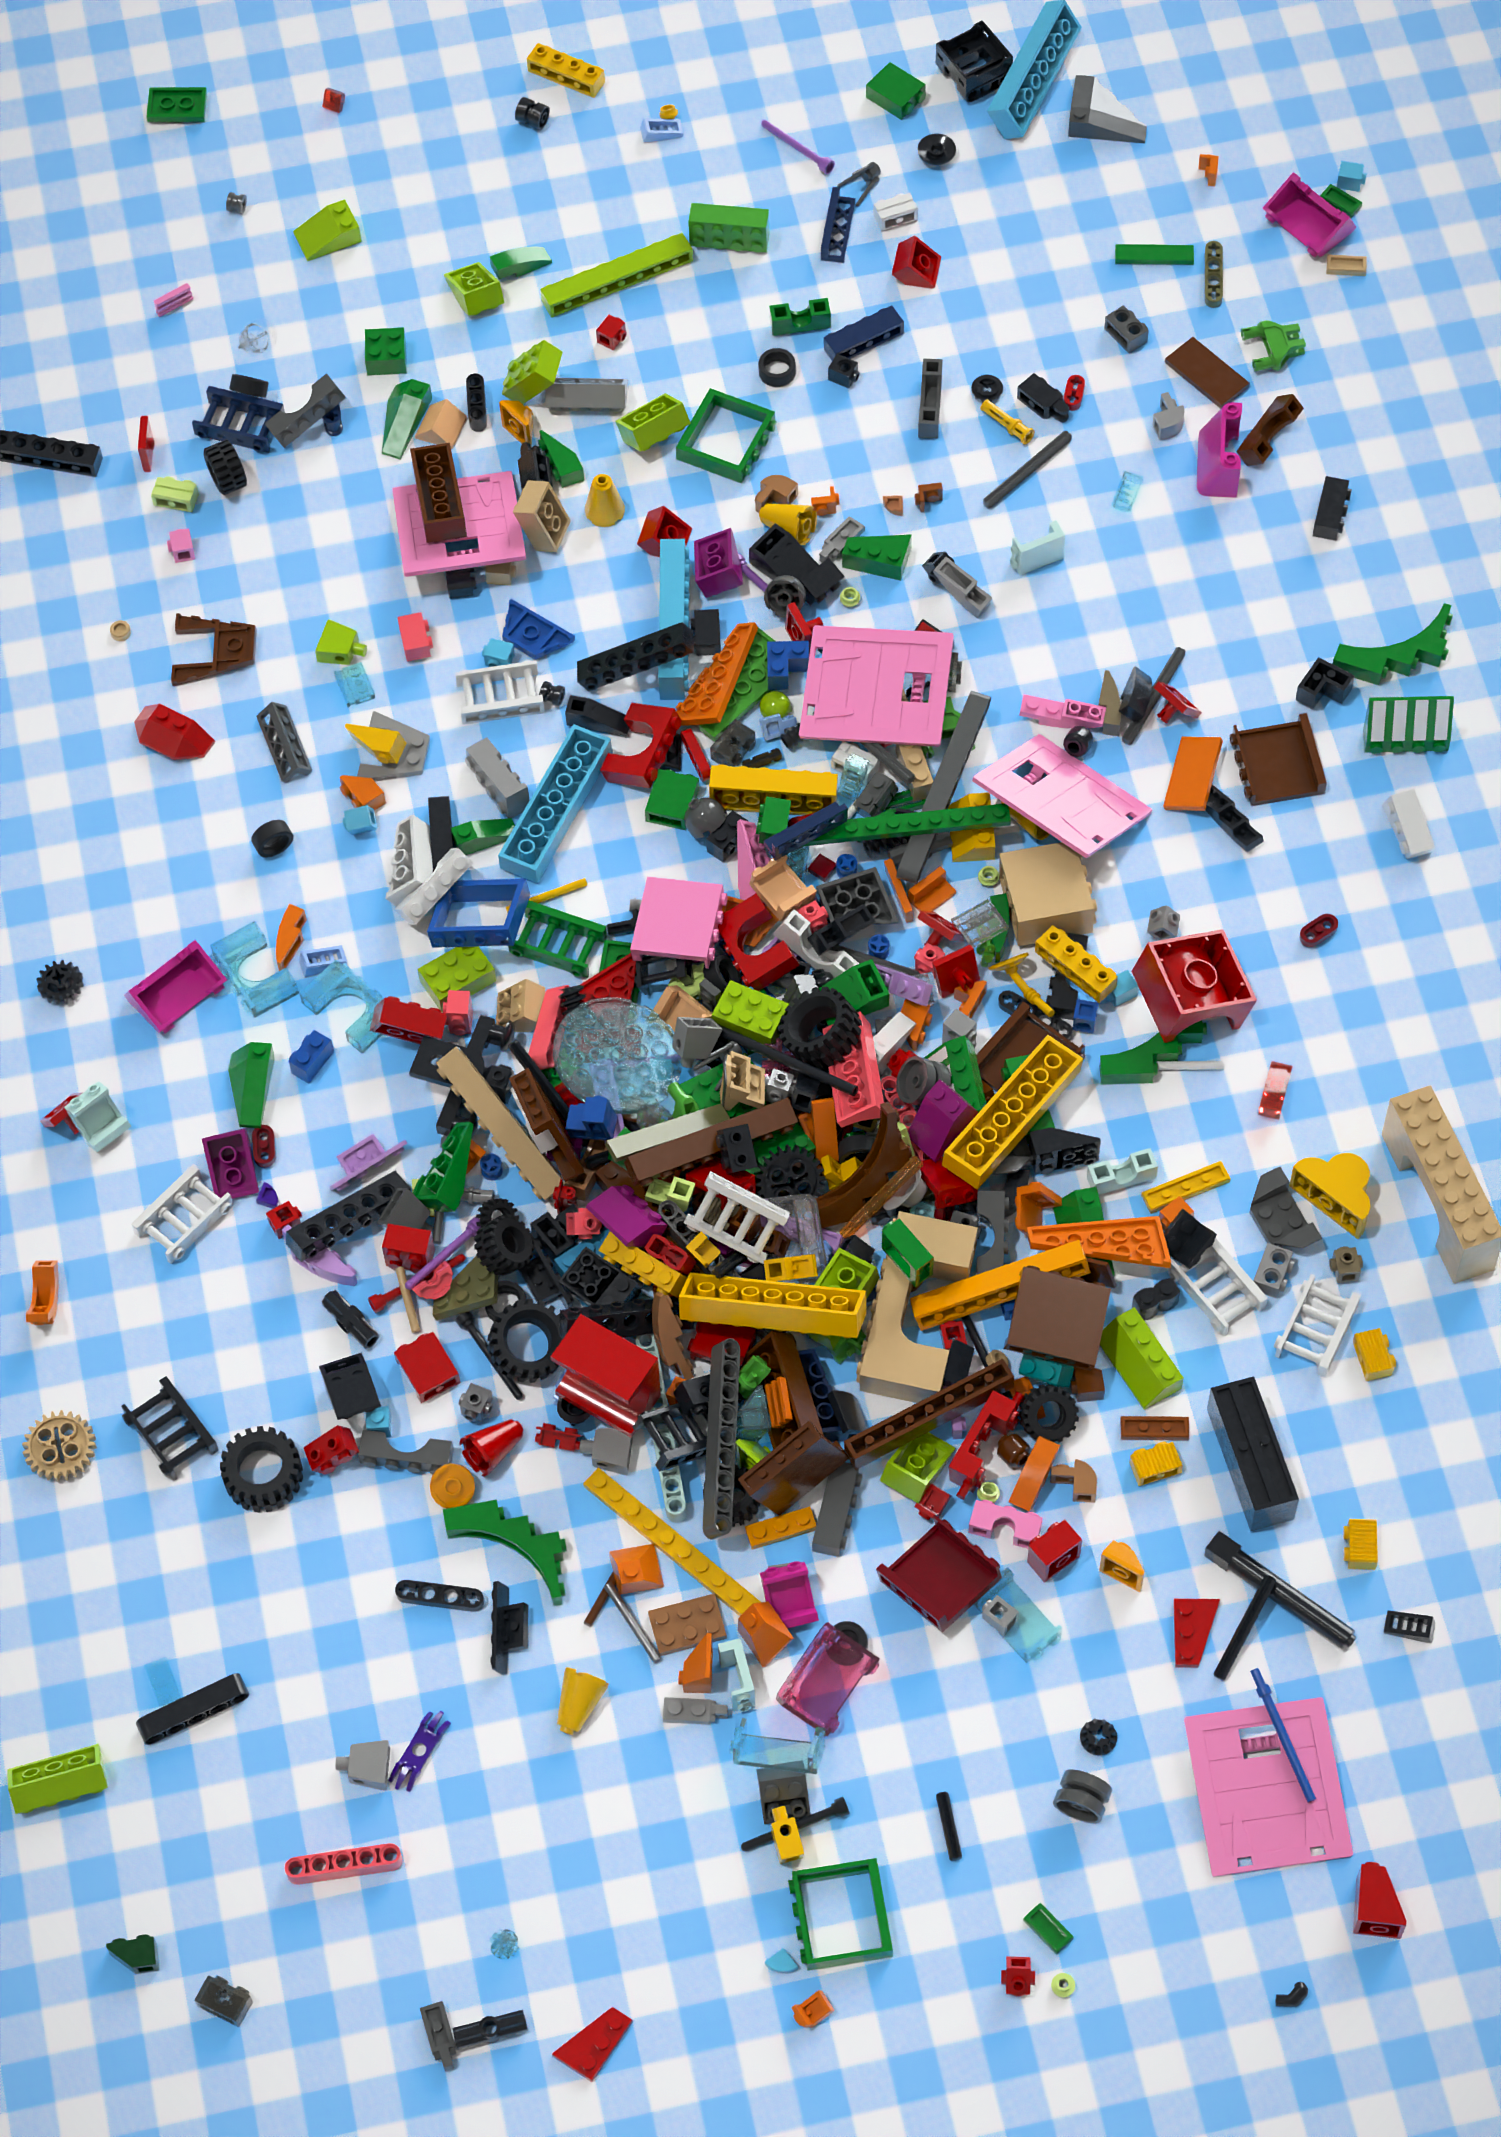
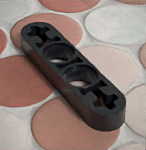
M1006 990L999 995L998 1006L1004 1012L1012 1015L1016 1011L1014 1010L1015 1005L1018 1008L1025 1002L1030 1006L1032 1014L1039 1019H1049L1051 1022L1049 1026L1057 1032L1066 1029L1067 1033L1062 1035L1071 1040L1073 1028L1068 1022L1055 1015L1048 1017L1035 1004L1032 1005L1027 999L1013 991ZM1004 999H1012L1011 1003L1008 1002L1007 1004H1004ZM1029 1017L1026 1018V1020L1039 1026L1035 1021H1033Z
M401 1580L395 1587L396 1597L403 1603L477 1612L484 1606V1596L476 1588L414 1580ZM405 1587H409L411 1592H407L406 1596H403L402 1591ZM416 1588H419L418 1598H415V1593H413L416 1592ZM431 1589L435 1592V1595L431 1599H424L422 1597L423 1591ZM449 1592H454L458 1597L454 1602H447L445 1595ZM461 1594H464V1597H465V1599H463V1602H464L463 1604H461V1601H462V1596H461ZM473 1596H477V1600L479 1601H475V1604H471L470 1600L468 1599H472Z

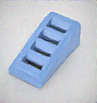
M643 119L640 126L643 142L680 138L684 135L680 119Z
M342 945L301 951L299 958L304 977L345 966L348 963ZM333 954H337L338 960L334 959Z

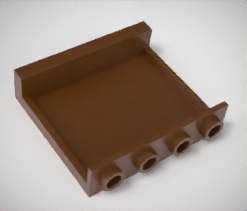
M1307 713L1299 714L1298 721L1241 731H1238L1237 725H1233V731L1229 734L1230 744L1235 746V762L1240 765L1239 777L1245 783L1244 795L1246 799H1249L1251 806L1325 794L1327 782Z
M1023 1002L976 1054L981 1080L997 1092L1006 1082L1003 1081L1001 1076V1068L1004 1067L1005 1059L1031 1054L1047 1035L1081 1056L1083 1060L1086 1056L1085 1045L1082 1044L1080 1047L1075 1045L1032 1014L1030 1006ZM1029 1017L1030 1019L1035 1021L1039 1026L1026 1020V1018Z
M529 1068L509 1078L534 1134L538 1135L548 1129L557 1142L558 1146L550 1151L564 1181L567 1182L585 1172L561 1119Z
M1029 1265L1023 1267L1019 1273V1286L1008 1337L1005 1340L1003 1349L1091 1371L1096 1365L1111 1288H1107L1105 1284L1093 1282L1092 1284L1084 1282V1279L1080 1277H1063L1061 1273L1056 1271H1049V1273L1040 1271V1268Z
M808 1421L738 1480L750 1497L777 1515H781L850 1458L838 1441L831 1442L819 1433L811 1421Z

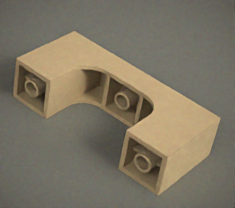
M1428 1085L1390 1098L1381 1135L1399 1171L1415 1167L1434 1206L1439 1222V1235L1435 1247L1453 1284L1495 1270L1501 1251V1226L1432 1086Z
M899 1211L897 1219L893 1218V1222L900 1218L934 1257L933 1275L929 1278L951 1282L969 1278L977 1246L978 1227ZM886 1254V1259H883L881 1279H878L876 1287V1299L872 1303L871 1320L867 1324L866 1341L864 1340L862 1345V1358L857 1366L856 1382L860 1383V1391L918 1403L943 1390V1378L949 1350L914 1343L902 1332L911 1290L914 1285Z

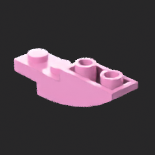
M1023 694L1019 716L1039 720V725L1072 729L1075 726H1083L1085 728L1103 727L1106 707L1071 699H1065L1063 703Z

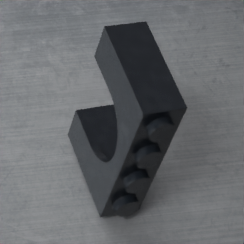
M799 1072L790 1104L793 1109L811 1113V1101L819 1098H833L831 1086ZM882 1089V1094L884 1098L885 1090ZM879 1118L853 1123V1127L874 1133Z

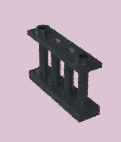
M637 909L632 910L631 926L634 931L639 914ZM643 955L642 961H636L637 976L634 978L635 985L645 995L650 994L649 984L673 978L679 979L685 986L692 985V960L675 958L677 967L673 970L648 975V964L674 958Z
M165 1376L159 1380L161 1386L159 1393L133 1411H130L125 1403L121 1405L124 1413L121 1417L128 1427L130 1425L134 1427L160 1462L158 1467L164 1476L169 1475L175 1481L177 1479L174 1471L175 1467L201 1450L205 1451L207 1449L212 1456L219 1449L216 1441L168 1377ZM170 1400L173 1406L170 1411L143 1428L137 1421L138 1417L162 1401ZM182 1416L186 1421L184 1426L155 1445L149 1435L175 1417L179 1418ZM187 1434H196L198 1437L197 1442L170 1461H167L161 1453Z
M679 1403L652 1412L644 1411L637 1417L638 1420L633 1426L634 1431L646 1427L661 1452V1457L655 1464L659 1472L706 1457L707 1436H704L692 1414L684 1416ZM706 1410L702 1415L708 1423V1410ZM682 1416L697 1441L693 1443L687 1442L673 1418ZM664 1422L679 1447L675 1449L669 1448L655 1424ZM736 1432V1440H737L738 1437H739V1434Z

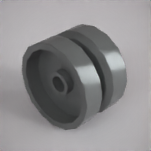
M913 1056L908 1058L902 1065L896 1081V1090L903 1102L920 1106L925 1095L939 1079L950 1086L951 1075L945 1064Z
M1075 1769L1065 1770L1060 1781L1062 1789L1057 1790L1052 1802L1054 1807L1076 1820L1086 1823H1100L1106 1810L1103 1804L1108 1803L1113 1791L1112 1787L1103 1779L1088 1772Z

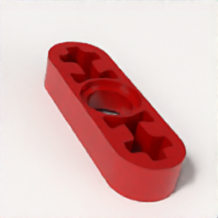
M689 728L681 731L680 736L700 780L702 782L710 780V766L692 729Z

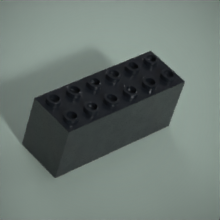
M1252 1376L1211 1387L1207 1412L1250 1532L1294 1520L1299 1497L1255 1377Z

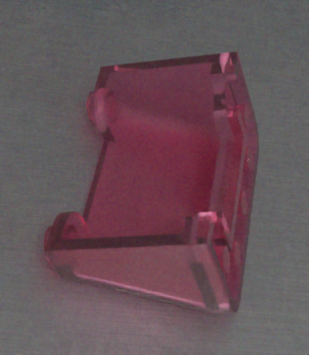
M826 1622L780 1687L775 1699L782 1707L828 1737L830 1733L836 1731L840 1724L837 1713L862 1676L873 1675L879 1667L878 1662L880 1658L840 1629Z

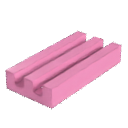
M185 283L155 299L153 302L157 315L161 317L193 300L191 287L188 283Z

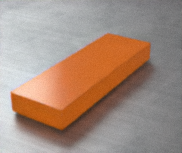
M890 858L884 861L885 872L905 922L909 923L914 919L913 910L901 880L896 878L897 870L893 860Z
M834 1099L811 1101L814 1145L816 1146L815 1157L819 1159L820 1164L822 1163L821 1158L826 1155H830L834 1160L839 1161Z

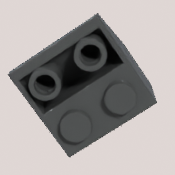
M803 1762L756 1769L764 1824L775 1822L772 1809L781 1806L786 1807L788 1818L794 1817L795 1820L811 1815Z

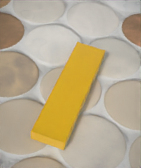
M1218 1161L1141 1192V1197L1150 1214L1163 1209L1179 1196L1183 1200L1189 1199L1229 1183L1231 1178L1222 1161Z

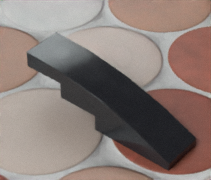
M1212 784L1205 811L1246 852L1264 842L1263 835L1250 825L1249 819L1236 809L1235 802Z

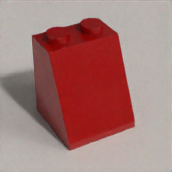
M1377 1862L1361 1864L1356 1877L1353 1934L1401 1939L1407 1920L1386 1866H1380Z

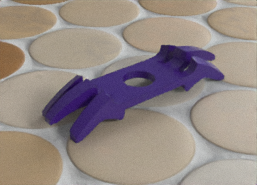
M429 1711L420 1722L417 1732L400 1760L396 1762L388 1779V1782L392 1783L400 1768L403 1767L394 1789L399 1790L408 1774L412 1771L406 1788L407 1792H411L428 1757L437 1742L440 1741L443 1733L451 1725V1722L447 1720L437 1729V1733H434L444 1712H438L428 1724L427 1729L425 1727L433 1713ZM423 1744L426 1747V1752L422 1756L414 1755L412 1750L415 1745Z

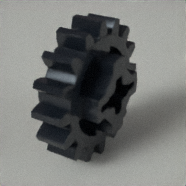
M54 960L52 962L53 966L50 967L46 964V970L39 971L40 977L36 978L38 983L37 989L43 999L47 998L48 1003L55 1000L56 1005H59L60 1001L68 1004L69 998L75 1000V993L81 994L80 988L84 987V978L79 967H74L71 961L66 965L64 960H61L60 964H57Z

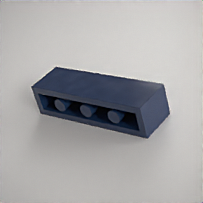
M892 305L882 308L870 316H865L861 320L848 324L844 328L823 337L824 351L831 361H833L836 354L849 359L854 358L904 334V321Z

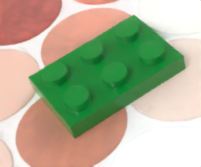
M149 87L147 122H205L207 88Z

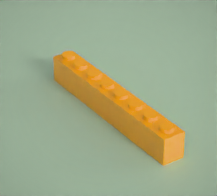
M1080 1240L911 1297L910 1302L913 1314L920 1331L1016 1299L1020 1281L1019 1273L1023 1267L1029 1265L1040 1268V1271L1048 1273L1049 1271H1056L1067 1278L1080 1277L1091 1273Z

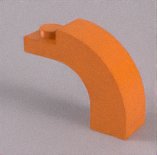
M36 1260L32 1266V1301L26 1312V1322H30L33 1325L53 1324L58 1303V1260Z

